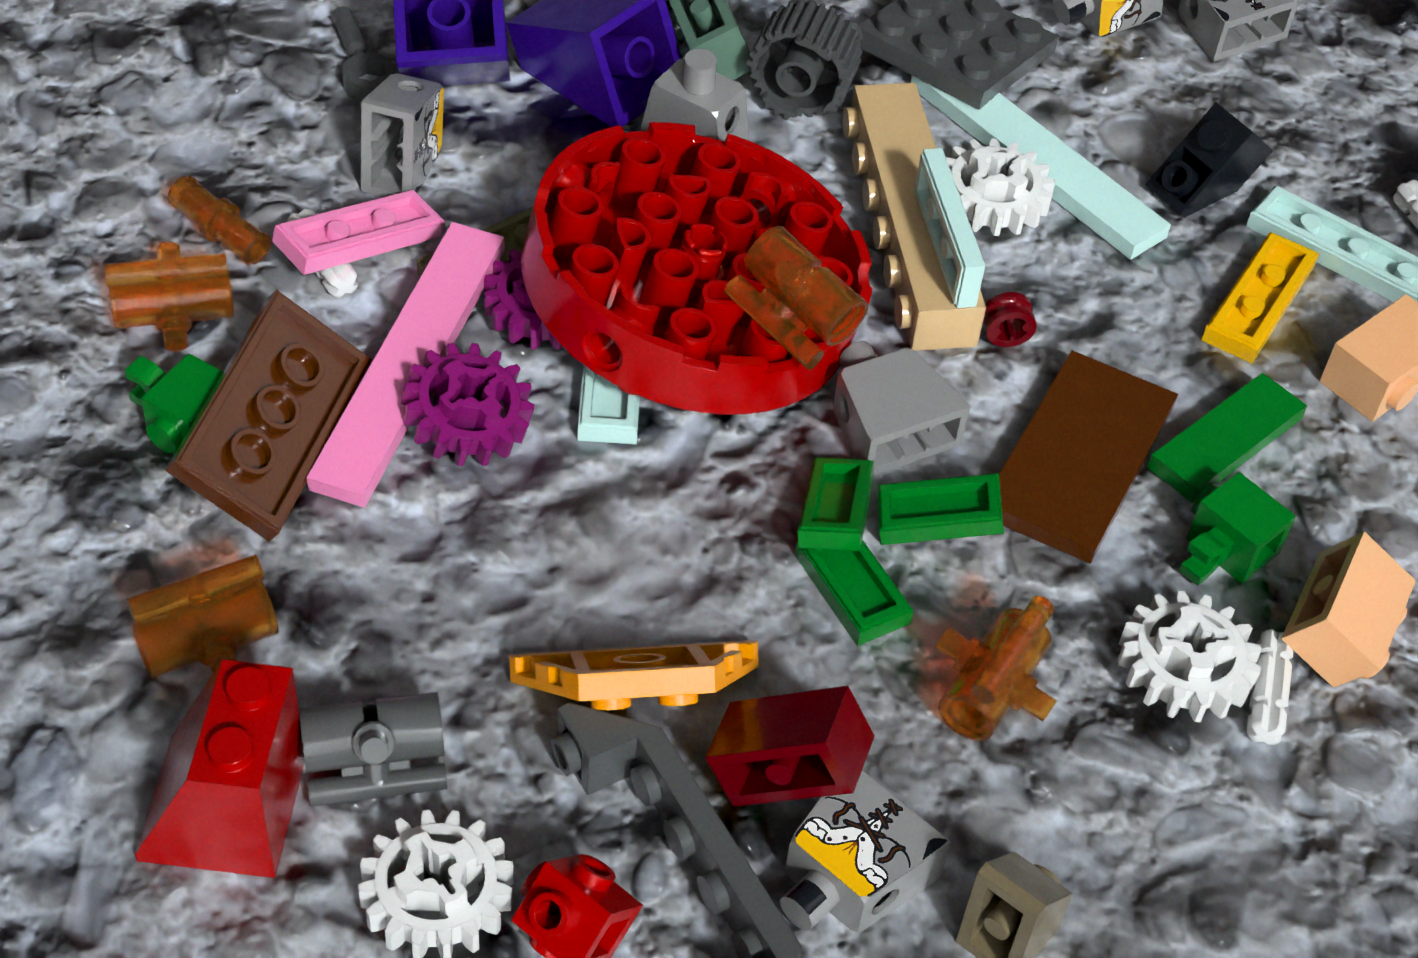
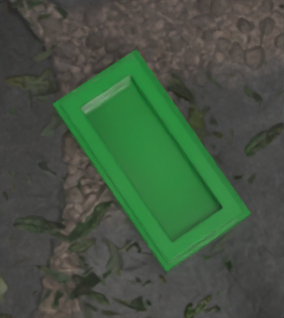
M818 457L813 459L797 530L798 548L861 551L874 480L873 461Z
M999 473L878 485V516L881 545L1004 534Z
M863 540L861 551L798 548V542L796 543L795 557L857 646L911 624L913 609Z

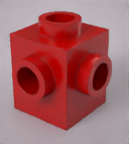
M578 854L540 863L524 881L521 888V895L524 899L511 921L530 936V945L545 958H611L643 904L614 882L616 876L609 866L595 857Z

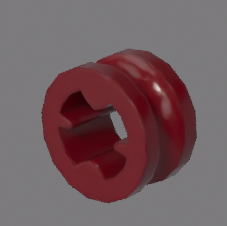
M1005 292L992 297L986 302L983 321L986 326L985 330L988 340L994 345L1014 347L1025 343L1035 334L1037 324L1032 313V305L1030 299L1024 294Z

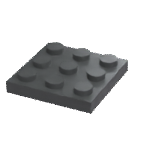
M895 0L859 24L863 34L861 49L978 110L998 93H1002L1051 56L1055 51L1059 38L1058 35L1044 29L1036 20L1022 18L1002 8L995 0Z

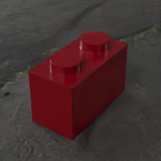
M847 685L730 702L705 758L733 807L854 793L875 735Z

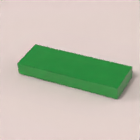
M1262 372L1151 455L1147 468L1193 503L1206 487L1211 484H1218L1303 418L1307 405Z

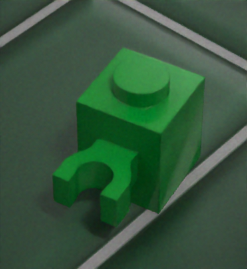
M189 353L167 374L154 362L141 355L125 369L126 378L138 384L129 393L132 402L143 407L147 435L159 449L167 453L176 452L223 371Z
M1240 472L1236 473L1219 487L1211 484L1199 494L1191 507V512L1195 516L1186 540L1189 541L1187 550L1193 555L1181 564L1179 571L1198 586L1220 566L1243 584L1280 554L1296 515Z

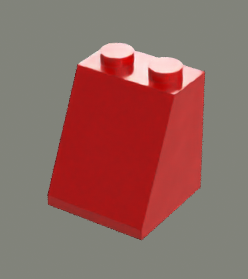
M221 660L171 736L135 852L138 862L269 878L276 877L305 765L293 668Z

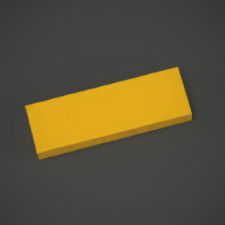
M1269 232L1207 324L1201 341L1253 364L1314 269L1319 253Z

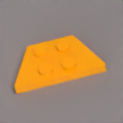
M757 640L509 654L510 682L576 701H591V708L596 710L625 709L631 706V698L658 697V704L665 706L695 704L698 702V694L716 693L759 667Z

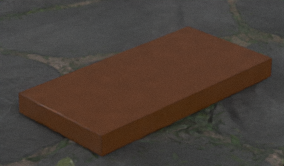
M276 289L266 299L165 471L255 533L270 541L281 531L307 482L306 478L349 404L372 359Z
M1071 350L999 473L1003 525L1091 564L1175 406L1178 393Z

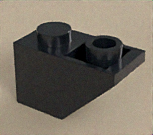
M1215 102L1145 185L1177 213L1186 218L1237 192L1273 150L1248 127Z

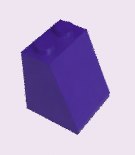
M393 0L396 63L400 74L437 82L442 86L511 81L504 0Z
M540 0L506 22L521 69L610 127L619 125L623 127L646 110L651 87L654 82L678 59L682 58L665 0Z

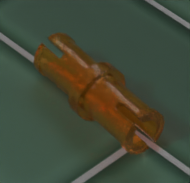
M190 175L188 178L186 176L179 178L171 186L167 197L168 203L197 223L199 232L209 241H220L239 256L246 265L251 263L255 265L267 255L271 246V238L240 216L239 208L229 199L217 198Z

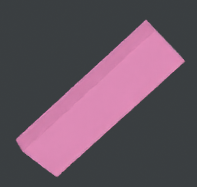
M414 190L275 225L272 242L303 275L440 238L443 234L445 221Z

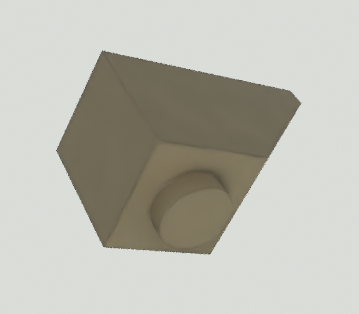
M1016 852L988 861L977 872L956 943L976 958H1035L1060 928L1073 893L1062 886L1059 879L1050 870L1030 863Z

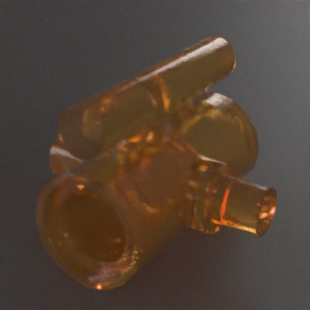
M779 225L763 233L748 250L744 259L745 269L765 289L760 293L741 275H737L728 282L724 290L725 294L807 370L814 368L824 356V352L804 334L808 327L828 346H835L847 339L858 328L868 311V303L829 267H822V262L784 226Z
M164 242L157 246V260L105 264L104 266L115 329L157 325V329L163 333L164 347L169 351H182L188 347L187 331L192 328V322L234 318L233 295L226 253L181 257L178 244Z
M256 555L126 598L132 616L131 626L151 679L198 662L209 666L213 673L222 659L237 661L234 656L237 648L278 634L279 629L276 615L268 592L262 582L264 574Z
M1034 596L1024 610L1017 608L1004 609L996 617L981 640L973 636L971 641H969L951 627H948L935 648L956 662L953 668L959 673L939 700L938 711L945 724L955 733L966 739L986 741L992 737L1010 708L1018 712L1022 707L1042 722L1050 713L1057 700L1036 687L1039 680L1032 676L1052 643L1051 634L1045 626L1054 613V606L1048 599Z

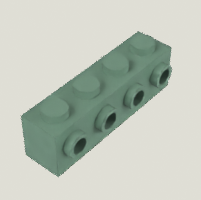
M665 0L668 11L672 9L674 11L669 15L678 43L687 42V45L680 48L684 58L686 53L693 49H706L716 55V72L735 80L751 71L746 64L751 52L727 0Z

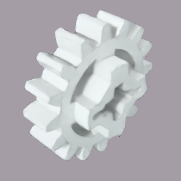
M991 138L989 146L982 147L975 139L970 140L968 151L958 146L952 148L951 158L946 157L967 217L972 221L971 228L974 232L979 231L982 226H988L993 236H999L1001 229L1008 227L1011 232L1018 235L1021 234L1023 223L1035 228L1039 224L1040 216L1048 215L1055 179L1048 177L1050 170L1048 164L1035 165L1036 152L1031 151L1023 155L1018 152V143L1015 142L1011 143L1007 148L1000 147L997 138Z
M1178 591L1174 603L1170 604L1162 595H1154L1150 608L1138 605L1135 608L1131 621L1126 622L1119 641L1122 649L1118 658V666L1131 668L1125 683L1129 688L1144 686L1147 689L1143 703L1147 706L1156 703L1159 699L1166 702L1168 717L1174 718L1180 708L1189 709L1190 716L1194 722H1201L1206 709L1210 708L1218 718H1224L1231 704L1238 707L1244 705L1250 690L1253 689L1262 667L1257 665L1256 662L1262 651L1261 645L1247 642L1253 628L1250 624L1235 626L1231 622L1235 609L1231 606L1222 609L1220 612L1211 609V596L1204 595L1199 604L1190 603L1185 591Z
M423 810L421 825L414 828L402 818L395 820L396 838L391 840L385 836L376 835L373 839L375 858H362L360 863L363 883L358 884L360 906L367 909L366 916L369 930L376 932L385 929L386 948L391 951L400 947L405 941L412 943L413 958H423L428 947H438L441 958H452L453 945L460 942L472 953L478 951V931L482 929L487 933L497 935L501 930L500 912L511 911L513 905L512 887H510L514 884L513 862L505 860V842L501 837L485 842L486 823L482 820L476 821L468 829L460 827L459 811L455 810L451 811L445 823H435L434 816L430 810ZM402 865L406 867L405 871L395 875ZM394 877V886L389 888L392 878ZM484 880V886L479 897L470 905L468 898L478 893V883Z

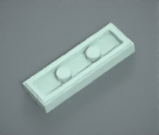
M923 149L914 189L953 304L957 308L976 307L985 270L984 260L943 149Z

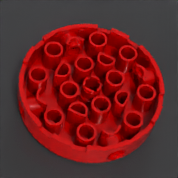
M649 122L647 131L625 132L620 125L589 134L565 148L555 157L540 181L521 249V270L527 295L535 312L548 331L574 359L580 361L593 372L617 385L628 394L638 395L654 402L683 410L723 415L752 414L786 407L815 393L834 376L841 366L840 356L851 345L870 302L873 287H870L868 272L872 261L860 230L851 231L847 223L840 216L843 209L842 204L821 183L791 161L754 142L728 133L725 142L695 135V125Z

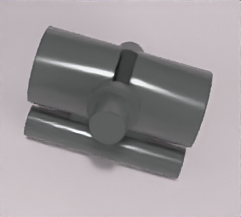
M438 692L376 699V702L368 701L363 704L362 701L299 709L306 773L341 769L342 772L340 776L307 780L310 807L447 789L444 762L410 766V760L444 756L443 729Z

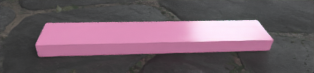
M455 222L450 224L306 478L309 491L363 508L366 507L409 428L408 425L403 423L406 406L401 404V398L413 364L423 366L425 354L429 350L436 352L443 358L447 344L455 343L484 290L485 275H492L493 262L500 260L505 251V239L503 236Z

